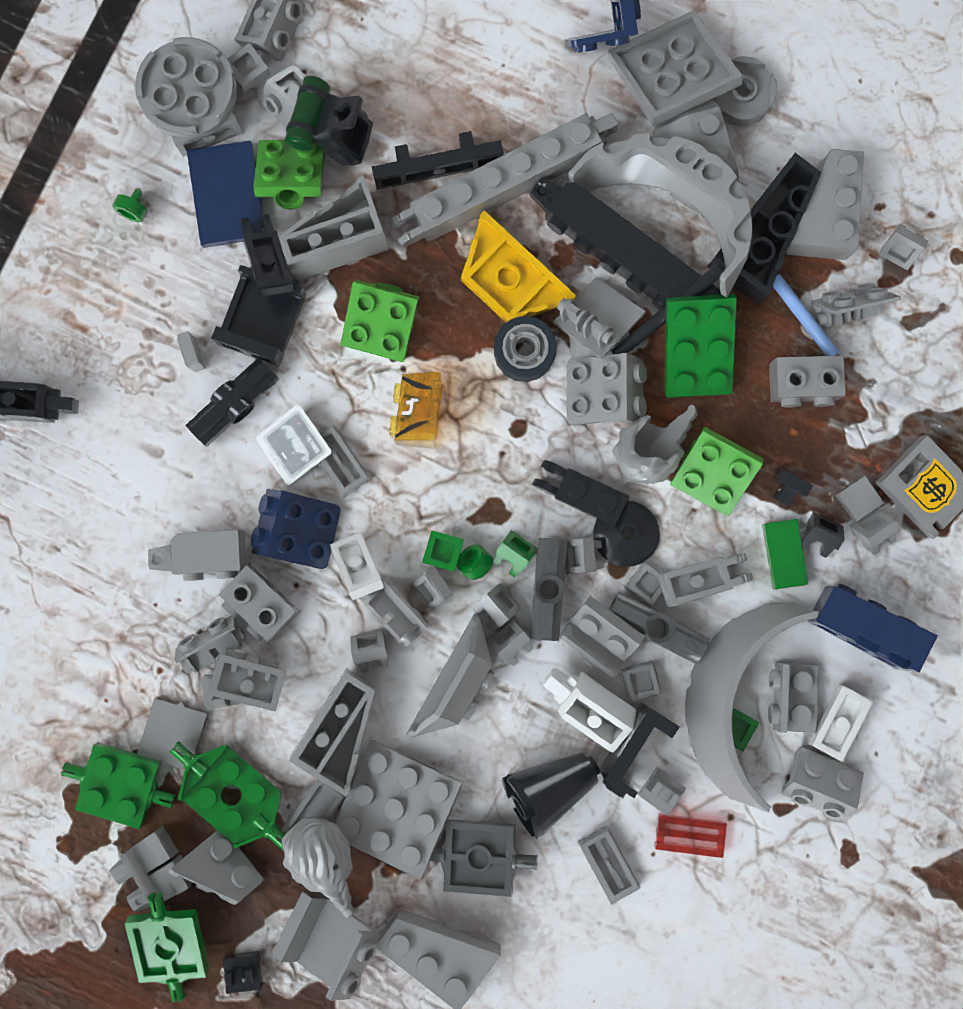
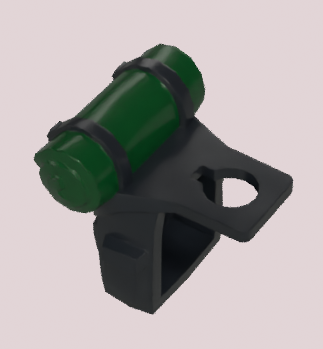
M316 76L304 77L302 86L298 90L290 122L287 124L285 142L299 151H309L314 144L322 148L331 159L342 166L361 164L373 127V122L368 118L367 113L361 109L363 99L360 96L339 98L336 95L330 94L331 87L323 79Z

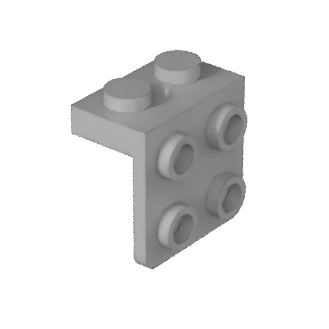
M628 353L606 355L603 359L598 356L570 359L567 363V421L574 425L620 422L631 425L634 421L643 417L647 411L646 400L643 396V383L646 381L647 371L643 364V359Z

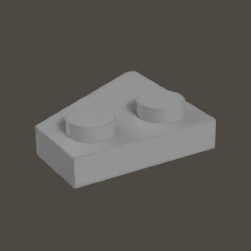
M218 830L168 870L171 876L176 878L180 876L197 884V888L206 892H214L221 899L234 905L239 903L264 881L263 877L239 847L234 848V844Z

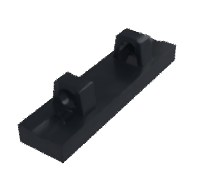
M472 131L459 133L460 149L411 159L407 144L395 146L396 162L371 166L376 189L380 190L473 171L503 156L502 142L499 140L475 145Z

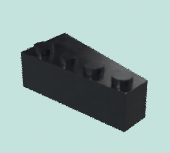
M796 152L751 209V246L748 258L733 287L758 306L770 295L775 278L785 260L784 257L791 241L794 239L799 222L806 211L822 173ZM722 248L707 267L711 268L717 264L723 272L725 271Z

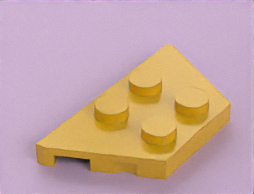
M485 210L480 214L478 227L471 243L461 281L506 323L510 319L520 316L532 317L557 308L559 302L564 298L567 300H574L576 298V295Z

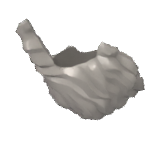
M694 405L688 406V410L678 416L667 428L650 424L651 417L649 415L640 417L639 420L634 421L627 428H622L619 432V441L612 450L621 471L630 480L635 482L655 484L667 480L668 476L677 469L681 458L685 454L680 444L686 439L687 431L692 428V421L698 415L696 407Z
M305 817L296 823L282 838L285 854L283 865L291 872L292 878L296 882L303 884L311 892L323 893L337 910L342 911V916L348 919L354 911L351 904L352 897L349 893L347 881H345L353 869L350 842L343 835L337 824L328 821L326 818L315 819L314 817Z

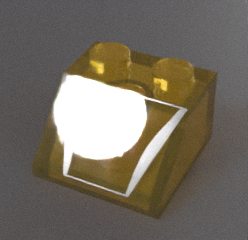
M441 372L402 374L401 384L395 383L393 403H399L397 416H391L389 435L395 436L394 441L396 445L436 449L443 389Z

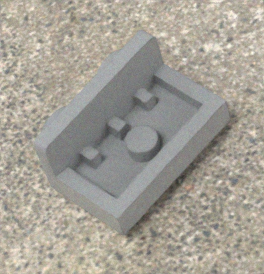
M801 746L795 752L790 780L782 787L781 794L791 798L798 805L810 806L820 810L829 818L845 819L858 809L864 772Z

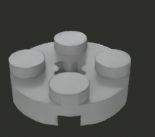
M747 56L735 57L731 60L742 74V84L746 85V90L751 91V95H746V97L739 96L735 89L739 88L738 86L713 99L720 106L723 119L735 124L758 122L769 111L775 101L777 94L776 79L773 73L770 75L769 71L765 69L766 65L762 61Z

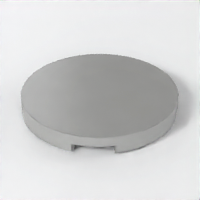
M179 37L174 38L173 42L159 47L153 53L150 51L146 55L137 72L135 92L143 113L157 129L174 137L195 138L214 131L229 117L236 102L237 82L230 63L217 47L198 38Z

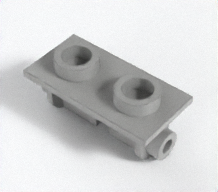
M383 576L381 581L384 588L363 596L362 598L365 600L363 604L379 621L388 614L392 619L384 627L394 636L399 644L403 642L408 646L428 625L423 620L420 612L412 608L400 595L398 588L389 583Z
M232 615L226 619L224 617L218 618L208 625L206 631L197 636L195 634L189 635L178 643V647L175 650V662L177 664L181 661V665L186 673L191 671L196 673L216 660L210 651L215 647L219 654L225 655L227 649L235 650L242 646V641L246 640V636L241 628L236 629V619Z

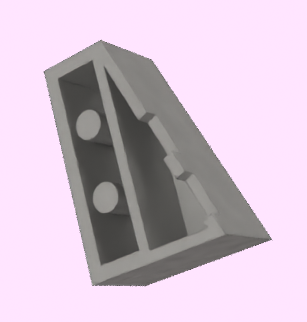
M831 149L821 161L818 170L822 172L806 211L802 215L797 227L798 230L790 243L786 255L847 260L858 249L864 152Z
M364 175L355 180L356 184L343 194L339 195L337 193L330 198V203L314 214L312 211L278 236L287 264L294 278L298 281L389 250Z
M346 668L289 759L291 763L347 798L375 693V685Z

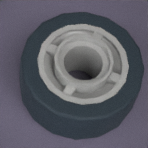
M520 316L510 319L500 328L495 337L494 357L498 368L505 376L515 381L530 382L541 378L549 371L555 360L557 343L554 333L545 322L535 317ZM523 342L529 343L533 347L534 352L529 356H522L516 351L517 345Z

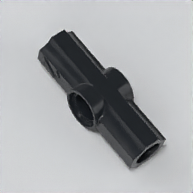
M258 357L237 378L222 384L212 394L211 402L185 426L204 446L208 447L231 424H237L254 409L255 402L276 384L279 378Z

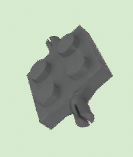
M449 819L446 823V839L442 848L435 849L431 861L441 862L444 872L443 891L511 897L513 895V879L516 869L537 870L538 855L518 854L515 845L516 824Z

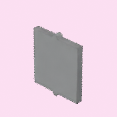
M154 698L137 754L162 761L161 766L168 764L186 769L184 764L170 754L169 751L180 741L193 754L197 753L209 713L186 707L184 702L176 704Z

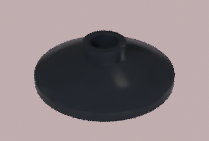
M634 501L627 502L616 527L596 519L593 529L594 540L601 541L602 548L597 549L598 552L610 563L623 567L639 565L649 559L655 552L660 537L659 525L653 513L644 505ZM624 527L633 529L634 535L631 539L623 537L622 530Z

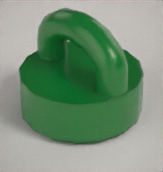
M136 188L131 197L118 194L112 204L115 212L137 223L143 222L148 212L147 208L138 202L142 195L140 188Z
M474 544L468 546L460 553L457 568L470 580L481 579L492 568L493 558L481 545Z

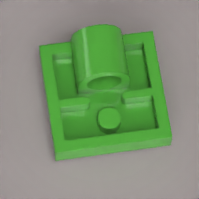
M259 140L253 185L255 197H274L275 203L279 207L288 210L301 207L304 197H321L325 151L314 144L309 151H299L289 146L285 140Z
M355 280L351 289L340 345L404 362L420 297L404 293L401 288L391 284H371Z
M703 427L697 439L692 442L670 485L729 517L763 465L764 459L714 431Z

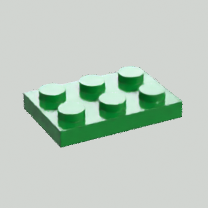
M729 294L727 298L723 295L666 298L664 394L666 398L732 394L736 297L734 294Z

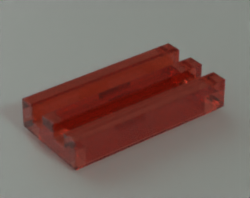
M658 813V826L656 827V841L654 843L656 850L723 858L727 823L675 815L666 816L665 814ZM668 823L718 830V835L665 828ZM664 836L717 842V847L711 848L664 842Z

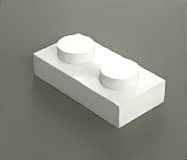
M361 532L330 544L352 601L384 588Z
M839 685L809 745L843 762L873 701L843 685Z

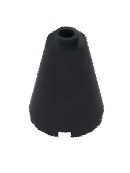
M583 753L510 773L502 778V784L508 799L511 797L516 806L513 810L527 832L537 839L543 836L598 783L597 775L600 774V769L592 756L586 757Z

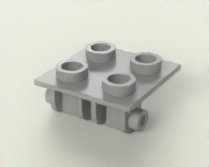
M596 277L574 300L564 298L559 302L557 309L560 311V315L553 321V324L603 359L644 316L646 311Z
M872 283L854 286V291L842 294V291H829L823 293L821 299L812 300L811 303L821 308V312L816 314L818 324L831 327L843 324V321L849 323L851 316L854 321H858L860 318L865 319L878 316L880 312L885 310L884 303L901 300V296L888 292L886 288H877Z

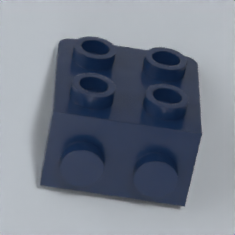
M610 0L614 29L565 39V45L574 48V52L582 53L596 50L598 42L605 41L606 46L630 43L629 36L638 35L636 20L641 19L639 0Z
M267 489L266 494L262 496L259 502L260 518L258 527L253 530L251 535V553L313 568L325 569L329 563L332 550L330 544L334 542L341 512L340 507L333 503L283 490Z

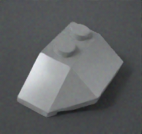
M714 99L656 125L652 133L653 137L671 139L673 136H677L704 146L708 153L719 156L733 170L739 182L738 167L721 109ZM670 192L671 196L706 219L692 204Z
M474 614L407 731L406 734L408 736L416 737L459 725L462 718L469 720L478 704L477 701L473 700L479 688L486 690L495 674L490 670L492 660L481 620L477 615Z

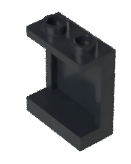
M240 265L238 272L241 276L222 327H215L211 339L219 346L255 359L259 357L262 361L279 367L307 294L303 287L300 286L301 282L291 277L293 283L292 292L259 297L251 266L249 268Z
M640 702L636 709L633 730L613 753L609 752L599 768L604 778L602 783L606 785L605 787L621 798H624L626 794L635 798L638 794L631 783L623 779L654 727L672 739L680 727Z

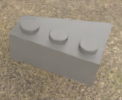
M398 909L380 933L381 936L376 944L379 951L453 1009H462L501 956V947L497 942L491 940L488 942L471 936L468 932L440 925L437 921L402 909Z

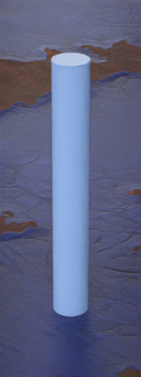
M781 274L777 275L773 288L826 356H835L840 351Z

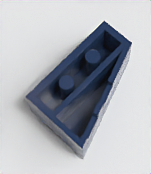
M839 583L837 587L825 586L813 609L819 611L818 618L810 619L807 622L895 669L918 673L921 671L938 635L918 626L908 618L886 611L887 608L870 599L865 601L857 597V592L846 585Z

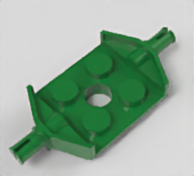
M178 741L174 748L169 751L186 768L178 799L186 802L234 844V848L264 836L265 838L268 837L283 851L282 838L286 834L277 827L278 823L276 822L282 792L227 744L198 755L197 753L193 754ZM228 785H235L241 790V800L237 804H228L223 798V791Z

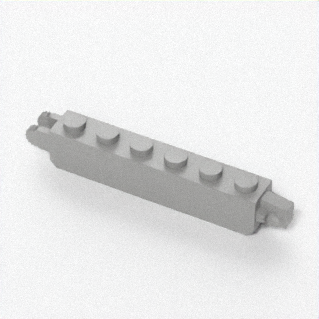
M585 113L410 203L411 208L391 218L389 224L392 229H397L416 220L418 227L404 233L398 241L402 247L409 246L423 238L426 241L435 240L480 217L484 210L489 212L532 190L542 177L550 181L571 170L590 148L600 143L605 145L607 143L606 137L617 132L619 124L613 113L595 120L594 116L589 117Z

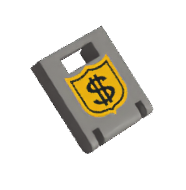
M928 435L920 436L875 482L915 525L931 539H935L939 534L933 524L939 529H944L963 509V472ZM914 458L919 462L927 461L907 483L898 476Z

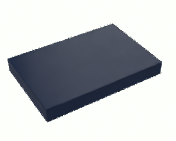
M251 140L186 150L202 248L244 242L240 218H249L253 234L263 232L260 225V217L264 215L261 197H255L253 188L256 161Z

